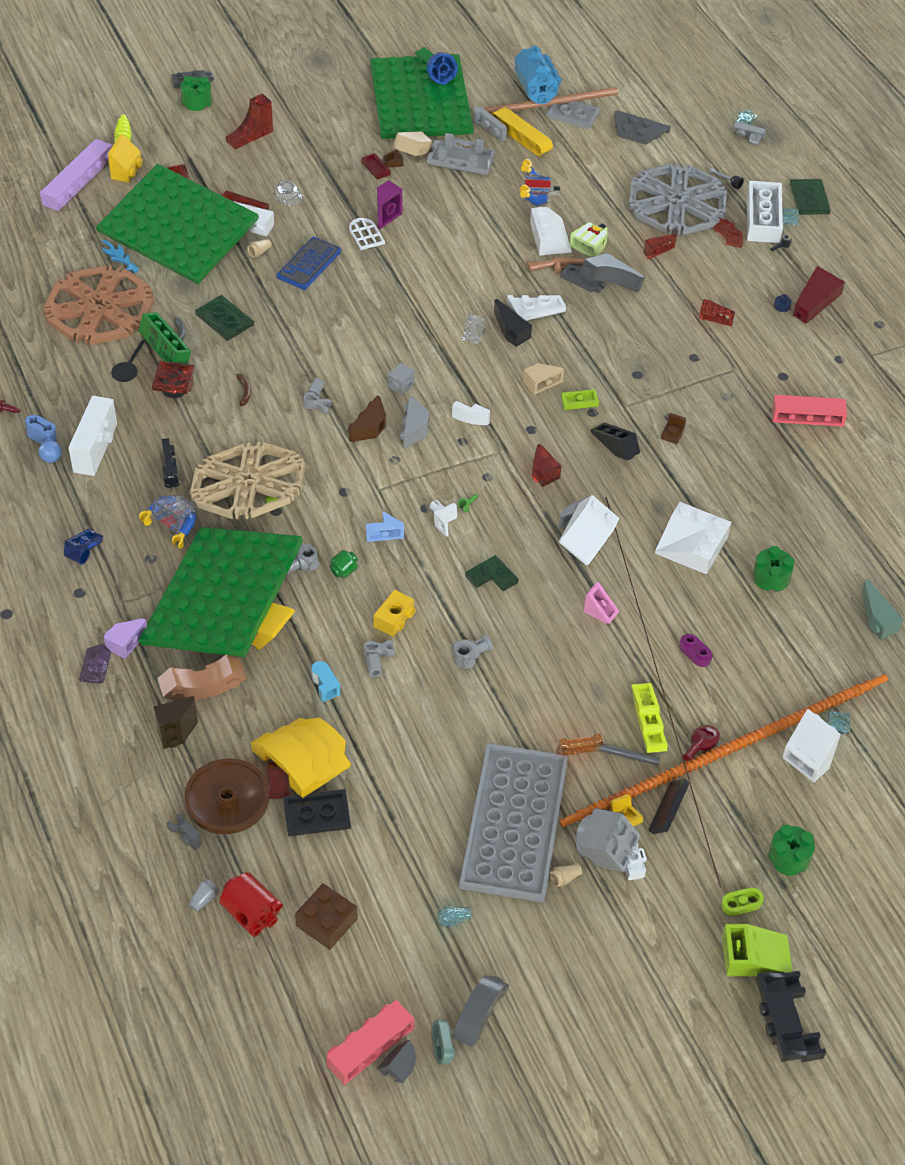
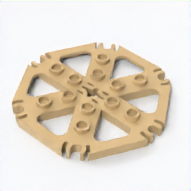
M248 442L247 447L243 443L206 457L207 459L203 460L204 465L198 464V468L195 467L190 490L192 501H195L196 506L200 509L233 519L234 514L236 519H239L240 515H245L246 519L250 515L251 518L290 504L291 501H294V495L299 496L300 492L302 493L305 462L303 458L300 459L297 452L265 442H263L262 446L260 442H257L256 446H251L250 442ZM265 455L280 458L261 466L262 457ZM238 456L242 457L240 468L223 463ZM288 473H296L295 483H287L275 479ZM211 477L220 480V482L201 488L204 478ZM256 492L278 499L277 501L264 504L262 507H254ZM235 495L233 506L229 510L212 504L228 496Z

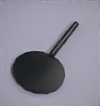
M141 340L128 362L119 363L112 368L111 374L115 380L127 382L137 376L138 370L132 364V361L142 347L143 340Z

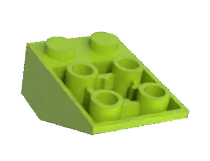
M725 924L722 944L726 976H757L758 973L793 972L788 935L749 924Z

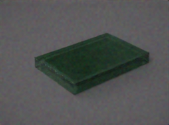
M790 179V187L798 215L830 214L831 209L822 179Z
M223 295L216 297L195 310L196 316L227 341L254 325V320Z

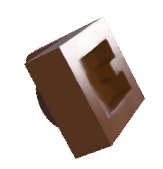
M670 413L668 422L661 434V439L678 444L685 430L686 418Z

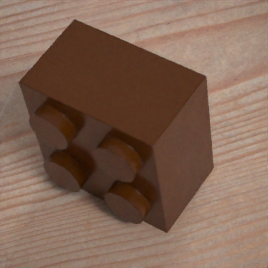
M322 883L295 913L296 927L331 950L357 920V906Z

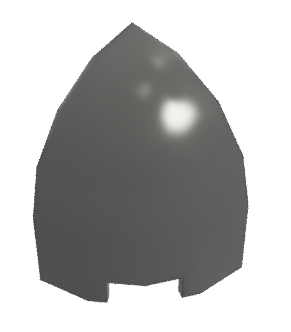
M407 1040L397 1046L383 1060L377 1070L384 1076H387L389 1073L396 1077L395 1082L404 1083L411 1074L416 1061V1053L411 1041Z

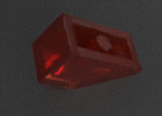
M538 444L533 461L532 477L534 481L544 487L560 479L561 465L541 444Z

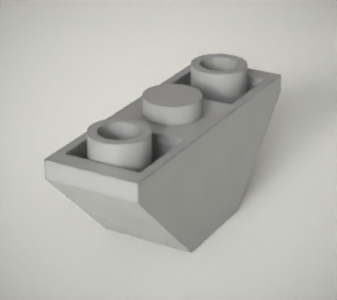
M410 397L409 404H405L404 413L407 414V417L403 416L402 427H405V430L401 429L400 440H404V448H408L427 437L429 411L414 397Z

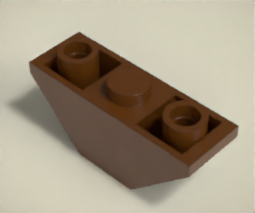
M377 395L373 401H370L367 408L359 413L355 422L349 425L350 442L377 438L385 429L386 413L380 396Z

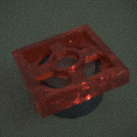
M159 361L152 390L162 391L163 395L169 398H179L188 394L193 386L194 365Z

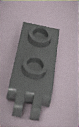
M205 70L171 74L174 88H180V84L186 76L207 77L209 82L214 80L213 73Z
M569 264L561 272V278L589 292L600 293L605 288V284L602 281L591 282L580 275L581 269L572 264Z

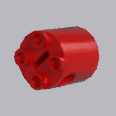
M250 872L229 879L224 885L219 901L220 905L252 937L258 936L265 927H273L278 921L276 916L283 907V904Z

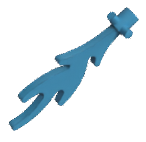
M103 240V243L108 245L110 249L102 248V251L111 256L112 261L127 265L126 270L129 271L131 269L133 273L138 271V267L130 262L129 255L124 258L125 253L120 244L118 249H115L109 241Z

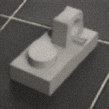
M737 121L734 125V133L736 135L750 137L749 144L758 146L760 141L765 139L766 129Z

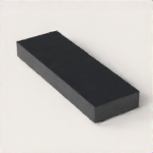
M685 778L669 783L649 827V831L652 834L668 832L689 786V782Z

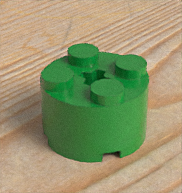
M186 76L180 84L182 105L187 106V109L191 111H201L207 105L208 107L211 106L212 92L208 78Z
M771 546L761 551L756 557L753 570L755 584L766 591H769V589L775 590V592L784 590L790 583L795 561L778 546Z
M787 824L781 826L775 832L768 852V858L774 865L773 867L778 872L789 876L806 871L815 850L812 833L797 826Z

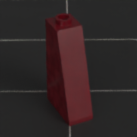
M817 266L795 303L793 316L807 324L842 295L845 281Z

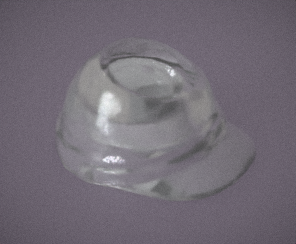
M282 180L274 189V198L283 204L294 206L303 200V195L290 180Z

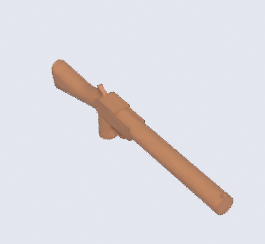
M556 257L548 261H527L526 265L529 271L554 266L555 273H561V268H566L569 264L582 265L586 258Z

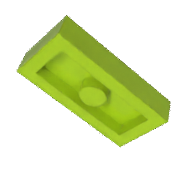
M596 389L561 393L564 410L599 407Z

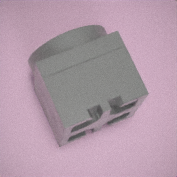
M595 808L592 815L586 816L579 824L576 833V847L581 856L589 858L597 867L624 872L629 863L628 855L632 856L633 854L631 848L632 846L636 847L641 835L622 813Z

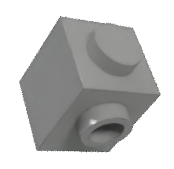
M400 363L387 376L388 388L403 395L415 383V370Z

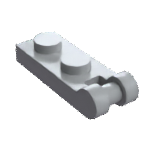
M475 107L474 124L481 125L501 142L506 140L507 127L482 107Z

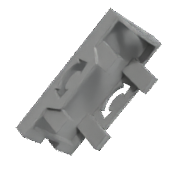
M446 133L445 141H434L432 145L433 153L429 152L427 164L488 175L496 151L484 149V140L476 139V142L454 138V134ZM456 142L460 143V144L463 145V146L473 145L474 147H473V149H472V147H471V148H463V147H461V146H459V145L457 146V143H456Z

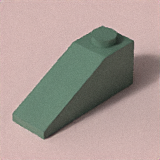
M865 580L861 593L868 624L871 631L882 640L900 631L903 618L869 580Z

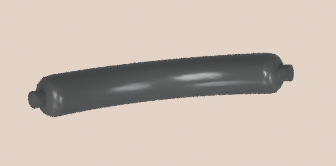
M175 318L174 322L179 329L178 336L183 341L186 334L185 325L180 318Z

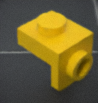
M626 794L611 801L612 812L622 813L633 827L643 823V816L632 806L630 795Z

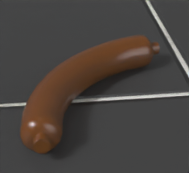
M237 374V379L244 387V395L239 405L245 406L251 396V386L244 375Z

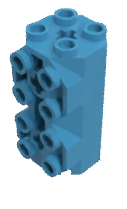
M534 45L529 49H523L515 57V72L527 96L536 104H546L558 94V86L562 83V78L558 75L559 72L551 62L552 59L547 54L543 55L541 49Z

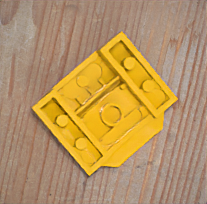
M298 718L287 726L283 725L272 733L266 732L251 742V750L263 762L271 758L289 775L290 787L302 798L351 767L350 761L345 756L346 740L322 718Z

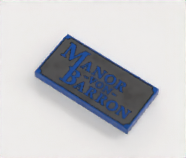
M313 236L277 273V279L306 290L341 253V248Z

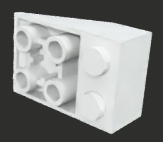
M808 709L788 741L782 758L814 783L830 769L841 734L834 727L824 722L819 715L814 714Z

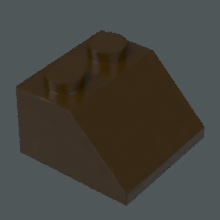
M194 696L153 706L157 730L163 749L174 748L184 744L198 723Z

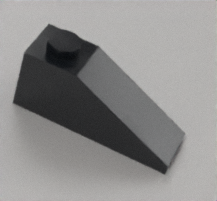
M495 299L494 314L504 338L515 347L530 339L532 325L500 300Z
M605 422L590 429L591 433L616 457L631 460L640 453L637 436L634 432Z

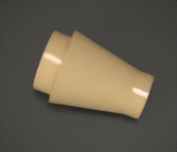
M269 239L250 242L247 246V252L251 257L258 258L272 247V243Z
M578 863L554 867L549 873L550 881L554 887L563 888L582 874V868Z

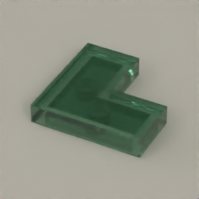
M496 555L465 572V577L476 588L492 580L504 592L516 585L519 580Z

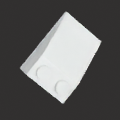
M591 495L578 504L559 543L581 562L588 565L613 532L619 517Z

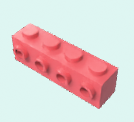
M775 395L772 405L773 422L844 427L847 417L846 399Z
M397 1000L392 1004H386L377 1016L367 1019L362 1028L357 1032H351L342 1044L336 1045L328 1051L326 1056L327 1067L346 1085L414 1029V1018Z

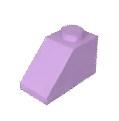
M142 618L115 624L104 635L106 650L126 659L139 643L143 630L147 628L146 620Z

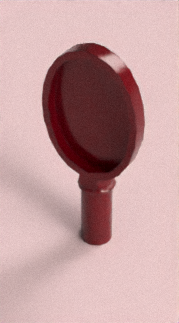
M703 725L695 729L691 736L692 745L683 755V759L690 761L699 750L706 751L714 748L719 741V730L711 725Z

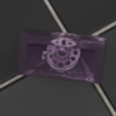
M104 644L87 648L79 677L80 682H104L111 656V651Z

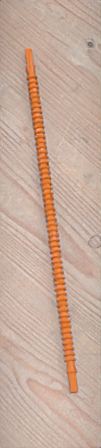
M883 674L872 680H866L861 685L851 686L850 689L847 688L845 691L842 690L841 693L838 692L836 695L833 694L831 697H827V699H822V702L818 701L817 704L813 703L812 706L809 705L807 708L804 707L803 710H798V713L794 712L793 715L784 716L783 719L780 718L778 721L775 720L774 723H769V726L765 725L764 728L755 729L754 732L751 731L749 734H745L744 737L740 736L739 739L736 738L734 741L731 740L729 743H725V745H720V748L716 747L715 751L711 749L710 753L706 751L705 755L700 754V757L696 756L695 760L691 758L690 762L685 761L687 772L691 773L693 769L697 770L698 767L702 768L703 765L706 766L708 763H712L713 760L717 761L718 758L722 759L723 756L726 757L728 754L737 752L738 749L746 748L747 745L751 746L752 742L757 743V740L761 741L762 738L766 739L767 736L770 737L772 734L781 732L782 729L786 730L791 725L795 726L796 723L801 721L808 709L814 714L819 715L820 712L823 713L825 710L839 706L844 701L848 702L849 699L857 698L858 695H863V692L872 690L873 687L887 682L888 676ZM680 763V766L676 765L675 769L671 767L670 770H665L664 773L655 774L654 778L651 776L649 780L640 781L639 785L635 783L634 787L629 786V789L625 788L624 792L620 790L618 794L609 795L608 799L604 797L603 801L593 802V806L589 804L587 808L577 810L576 813L559 820V824L564 828L579 820L582 821L588 815H592L595 808L601 810L611 809V801L626 794L630 795L631 798H636L637 794L641 795L642 792L651 791L652 787L656 789L657 785L662 786V783L666 784L667 780L671 782L672 778L682 777L683 774H687L684 764Z

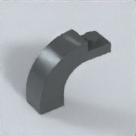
M484 975L470 995L452 1037L473 1047L480 1040L489 1015L496 1003L507 993L509 985L504 983L499 977Z

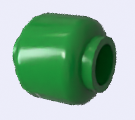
M341 550L330 559L331 565L329 567L336 577L346 578L357 570L356 562L358 558L352 551L349 553L346 550Z

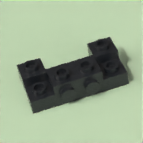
M800 971L788 973L764 972L758 973L756 978L762 1002L759 1003L760 1014L762 1017L765 1016L767 1036L771 1037L773 1045H776L781 1062L801 1059V1062L824 1059L826 1054L825 1048L821 1049L819 1043V1032L802 1035L803 1028L793 1000L804 997L806 992L805 987H801L799 981Z

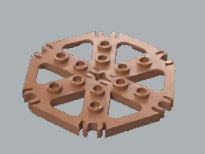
M108 265L70 272L65 275L66 280L60 278L59 283L56 281L43 308L46 321L53 328L73 342L76 339V342L79 343L81 339H84L86 345L89 342L90 345L134 335L133 329H139L142 314L150 312L154 303V296L150 285L125 268H123L122 272L121 267L114 271L112 265L109 268ZM102 274L96 290H93L79 280L83 276ZM123 278H127L137 285L135 289L115 292ZM60 291H65L77 299L76 301L61 304L54 302ZM143 304L137 316H131L121 309ZM83 316L77 328H69L61 322V320ZM103 318L118 328L112 331L97 333Z

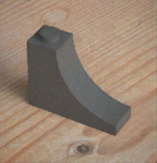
M608 253L584 259L579 273L591 282H612L625 286L635 292L641 290L645 279L644 275Z

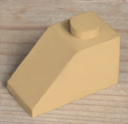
M423 132L397 133L393 147L414 156L428 155L432 141Z
M537 363L523 370V383L534 395L562 383L564 378V369L557 366Z

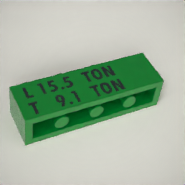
M158 312L143 313L138 329L140 334L170 369H187L191 350Z

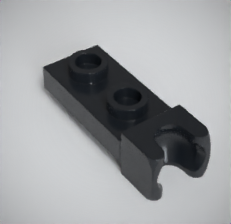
M169 438L162 439L165 466L162 467L165 487L172 488L179 486L176 458L172 459V456H175L174 445H170Z

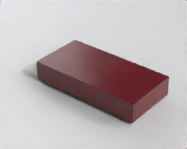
M375 153L361 158V163L377 180L391 175V170Z

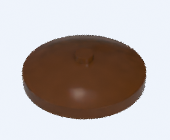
M231 758L215 760L203 765L189 779L184 796L186 809L193 822L208 832L216 834L242 832L255 825L265 814L269 804V786L263 773L251 763Z

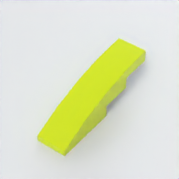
M652 684L631 685L637 718L647 753L667 751L668 744L663 733L664 725L659 714L660 706Z

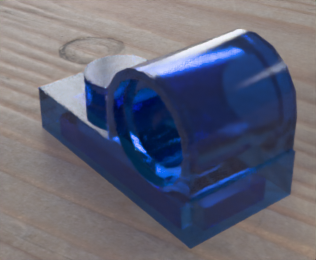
M86 529L65 540L64 557L81 565L84 564L89 558L91 548L102 543L103 535Z

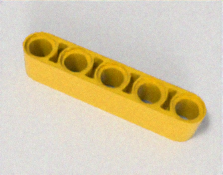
M502 107L491 113L492 116L507 127V134L536 156H541L553 149L552 141L508 108Z

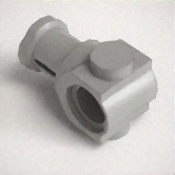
M309 543L302 544L286 576L297 569L306 572L317 569L320 563L316 548Z
M482 635L480 639L474 642L471 640L455 642L451 646L454 662L463 670L473 667L476 659L480 656L479 654L493 649L491 640L487 635Z

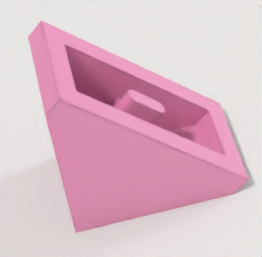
M596 582L586 594L584 612L606 624H610L619 613V610L600 583Z

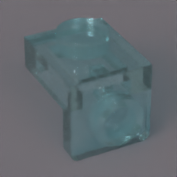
M744 109V111L739 112L737 122L752 125L757 114H753L752 110Z

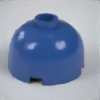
M438 52L429 58L426 70L434 82L447 84L448 81L455 78L458 65L450 54Z

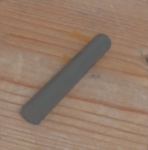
M600 743L598 750L654 765H659L660 757Z

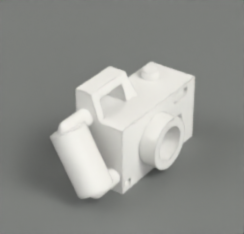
M637 843L636 847L632 846L631 848L633 851L632 856L628 855L629 863L625 869L628 880L645 878L646 874L644 863L647 859L644 849H639Z

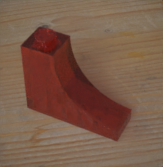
M263 93L251 98L245 119L234 132L226 136V142L234 149H237L272 133V101Z

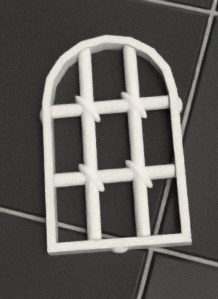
M357 218L350 223V233L360 250L385 244L383 237L372 220ZM362 221L364 227L359 228L356 222ZM353 224L356 227L354 230L351 229ZM374 227L377 234L372 235L370 228ZM367 229L369 236L364 237L361 231ZM358 231L361 237L356 238L353 232ZM376 236H379V238L381 239L380 242H377L375 240ZM372 238L374 243L368 244L366 240ZM363 240L366 245L361 246L359 241Z

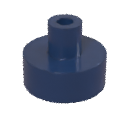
M782 294L776 297L774 308L780 312H787L791 308L792 301L786 294Z

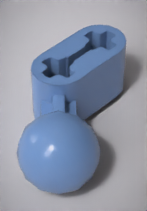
M28 416L25 419L27 437L41 444L38 451L41 460L47 463L56 462L62 454V449L59 443H57L56 426L40 416Z

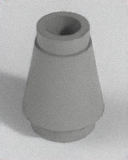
M205 879L204 882H200L188 905L198 912L217 896L219 888L210 880Z

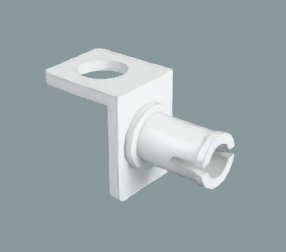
M432 501L430 509L434 512L435 527L447 537L449 536L448 522L457 518V506L455 503L444 507L440 501Z

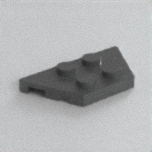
M617 110L614 112L618 137L646 145L652 142V140L660 138L662 133L670 132L671 126Z

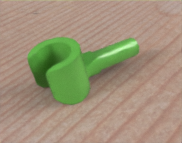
M478 494L473 495L468 500L465 498L458 501V508L464 506L463 511L468 512L469 505L478 498Z

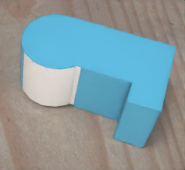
M323 661L315 662L311 668L312 680L319 685V698L321 701L325 702L340 696V684L328 664Z

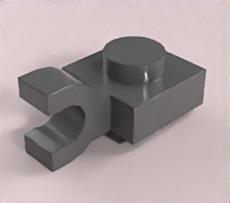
M178 814L176 817L179 823L174 825L168 821L166 826L171 832H180L182 842L186 846L190 845L195 851L201 846L200 834L187 821L184 822L181 814Z

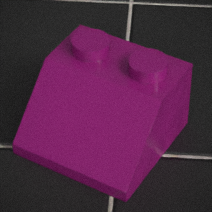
M389 180L377 187L378 229H382L402 215L403 189Z

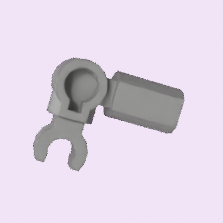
M314 378L308 392L304 394L303 406L306 409H320L322 413H328L329 407L332 406V401L330 399H320L319 397L324 387L323 380Z
M387 640L382 644L375 641L365 642L363 656L366 658L370 677H380L382 675L379 656L392 657L395 655V649H388L393 648V641Z

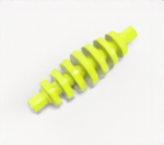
M124 114L117 120L114 131L115 142L121 134L131 141L130 122Z

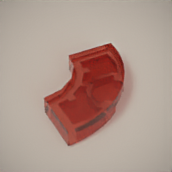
M718 217L720 220L714 226V231L724 236L726 245L742 248L743 235L741 231H738L732 222Z

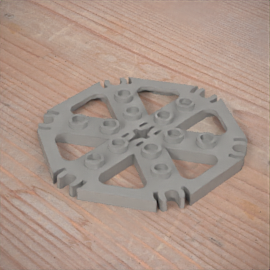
M672 163L640 171L637 174V178L633 177L628 208L630 211H633V216L636 219L666 234L667 229H669V234L675 230L678 232V235L681 234V231H683L682 235L716 227L719 224V220L723 221L726 212L727 189L725 186L721 187L722 182L719 179L691 165L687 169L686 164L680 168L678 163L675 164V167H673ZM668 174L672 177L671 186L653 177ZM689 177H694L705 183L687 188ZM638 190H643L654 195V197L636 200V193ZM710 198L719 199V209L702 202V200ZM668 210V221L665 224H661L647 216L652 213ZM685 211L704 220V223L687 227L684 224Z

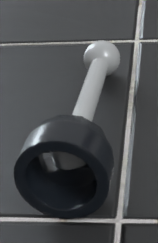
M713 167L709 169L711 174L715 173L730 180L731 186L735 189H740L744 183L743 177L735 175L731 178L716 171Z

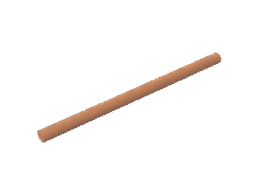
M613 87L557 96L546 104H536L532 100L483 109L490 114L502 107H506L513 112L618 95V89Z

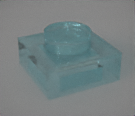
M783 208V224L798 225L799 210Z
M829 712L828 725L834 727L840 734L849 735L850 714Z

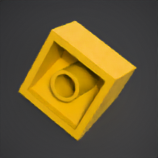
M121 134L108 152L111 179L129 183L135 177L138 169L142 167L143 159L141 158L140 150Z
M272 603L257 631L258 633L252 645L258 650L262 649L278 634L295 610Z

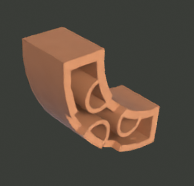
M226 654L218 661L206 665L205 670L193 672V669L170 667L157 679L163 697L176 701L194 696L195 700L212 697L231 688L238 687L247 678L241 661Z

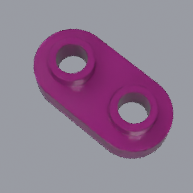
M685 634L681 637L679 648L694 664L700 667L710 665L713 657L712 651L697 636Z

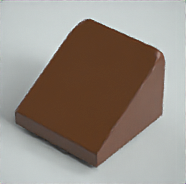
M395 149L384 155V164L387 167H403V156Z

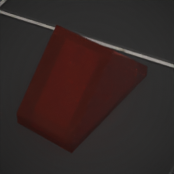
M274 761L268 762L269 799L290 796L289 775Z

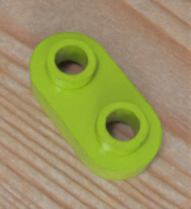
M753 887L727 893L722 899L721 908L729 916L756 911L761 908L764 895L759 889Z

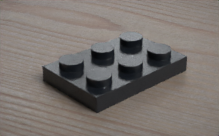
M346 789L310 793L304 798L300 795L283 796L288 837L351 829Z

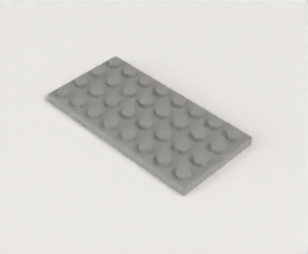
M487 743L459 889L545 902L568 756Z

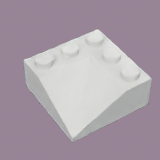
M679 502L667 524L655 554L707 574L729 536L731 522Z

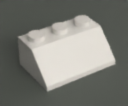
M548 207L531 208L530 225L539 256L572 253L562 218Z

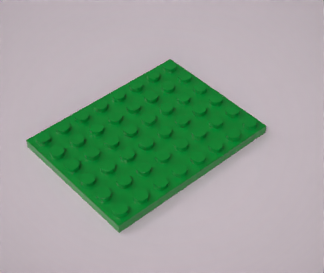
M459 54L450 55L457 62V73L460 76L451 82L448 81L447 84L434 82L427 73V63L418 56L377 57L370 59L381 139L396 138L397 133L423 132L427 137L445 136L446 133L454 135L473 134L474 128Z
M157 163L96 226V230L199 284L254 225L259 216L257 213Z
M200 527L148 621L147 628L143 630L139 638L140 644L246 657L258 633L257 631L303 543L302 537Z

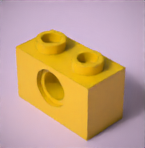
M394 589L373 615L374 628L394 637L398 631L400 632L403 629L407 619L413 617L415 613L414 599Z

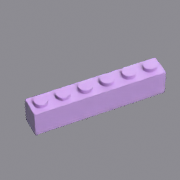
M95 139L40 192L42 205L56 211L65 206L109 162L108 152L112 145Z

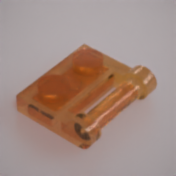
M599 733L594 734L592 737L570 740L566 738L559 739L556 753L567 756L596 752L602 746V736Z

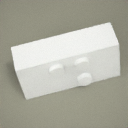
M749 181L747 190V241L780 243L783 230L782 183Z
M92 396L68 447L74 473L95 476L107 446L113 440V433L117 426L113 399Z

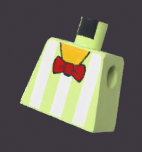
M592 223L583 225L571 233L570 246L590 257L599 255L607 243L608 232L606 225L600 224L596 226Z

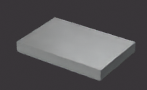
M578 101L552 105L547 111L546 117L589 130L599 115L600 108Z

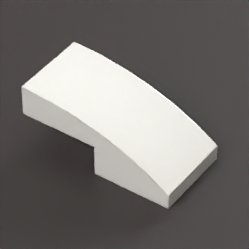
M455 401L452 405V418L471 424L488 425L490 423V410L474 404L471 408Z

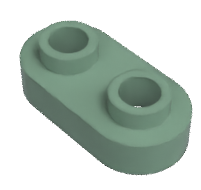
M434 1020L431 1027L435 1058L439 1065H448L455 1057V1049L451 1044L450 1038L451 1028L445 1020Z

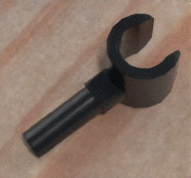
M783 235L781 242L772 247L771 251L773 252L780 247H790L792 239L788 240V235Z

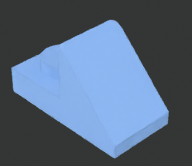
M382 512L383 523L366 524L367 542L404 538V523L385 512Z

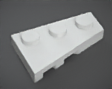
M507 295V302L510 308L526 321L566 311V305L560 295H540L538 298H529L528 295H522V298H513V295Z

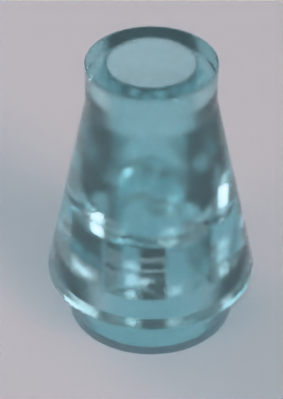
M444 906L443 909L438 910V920L441 927L450 928L472 919L470 907Z

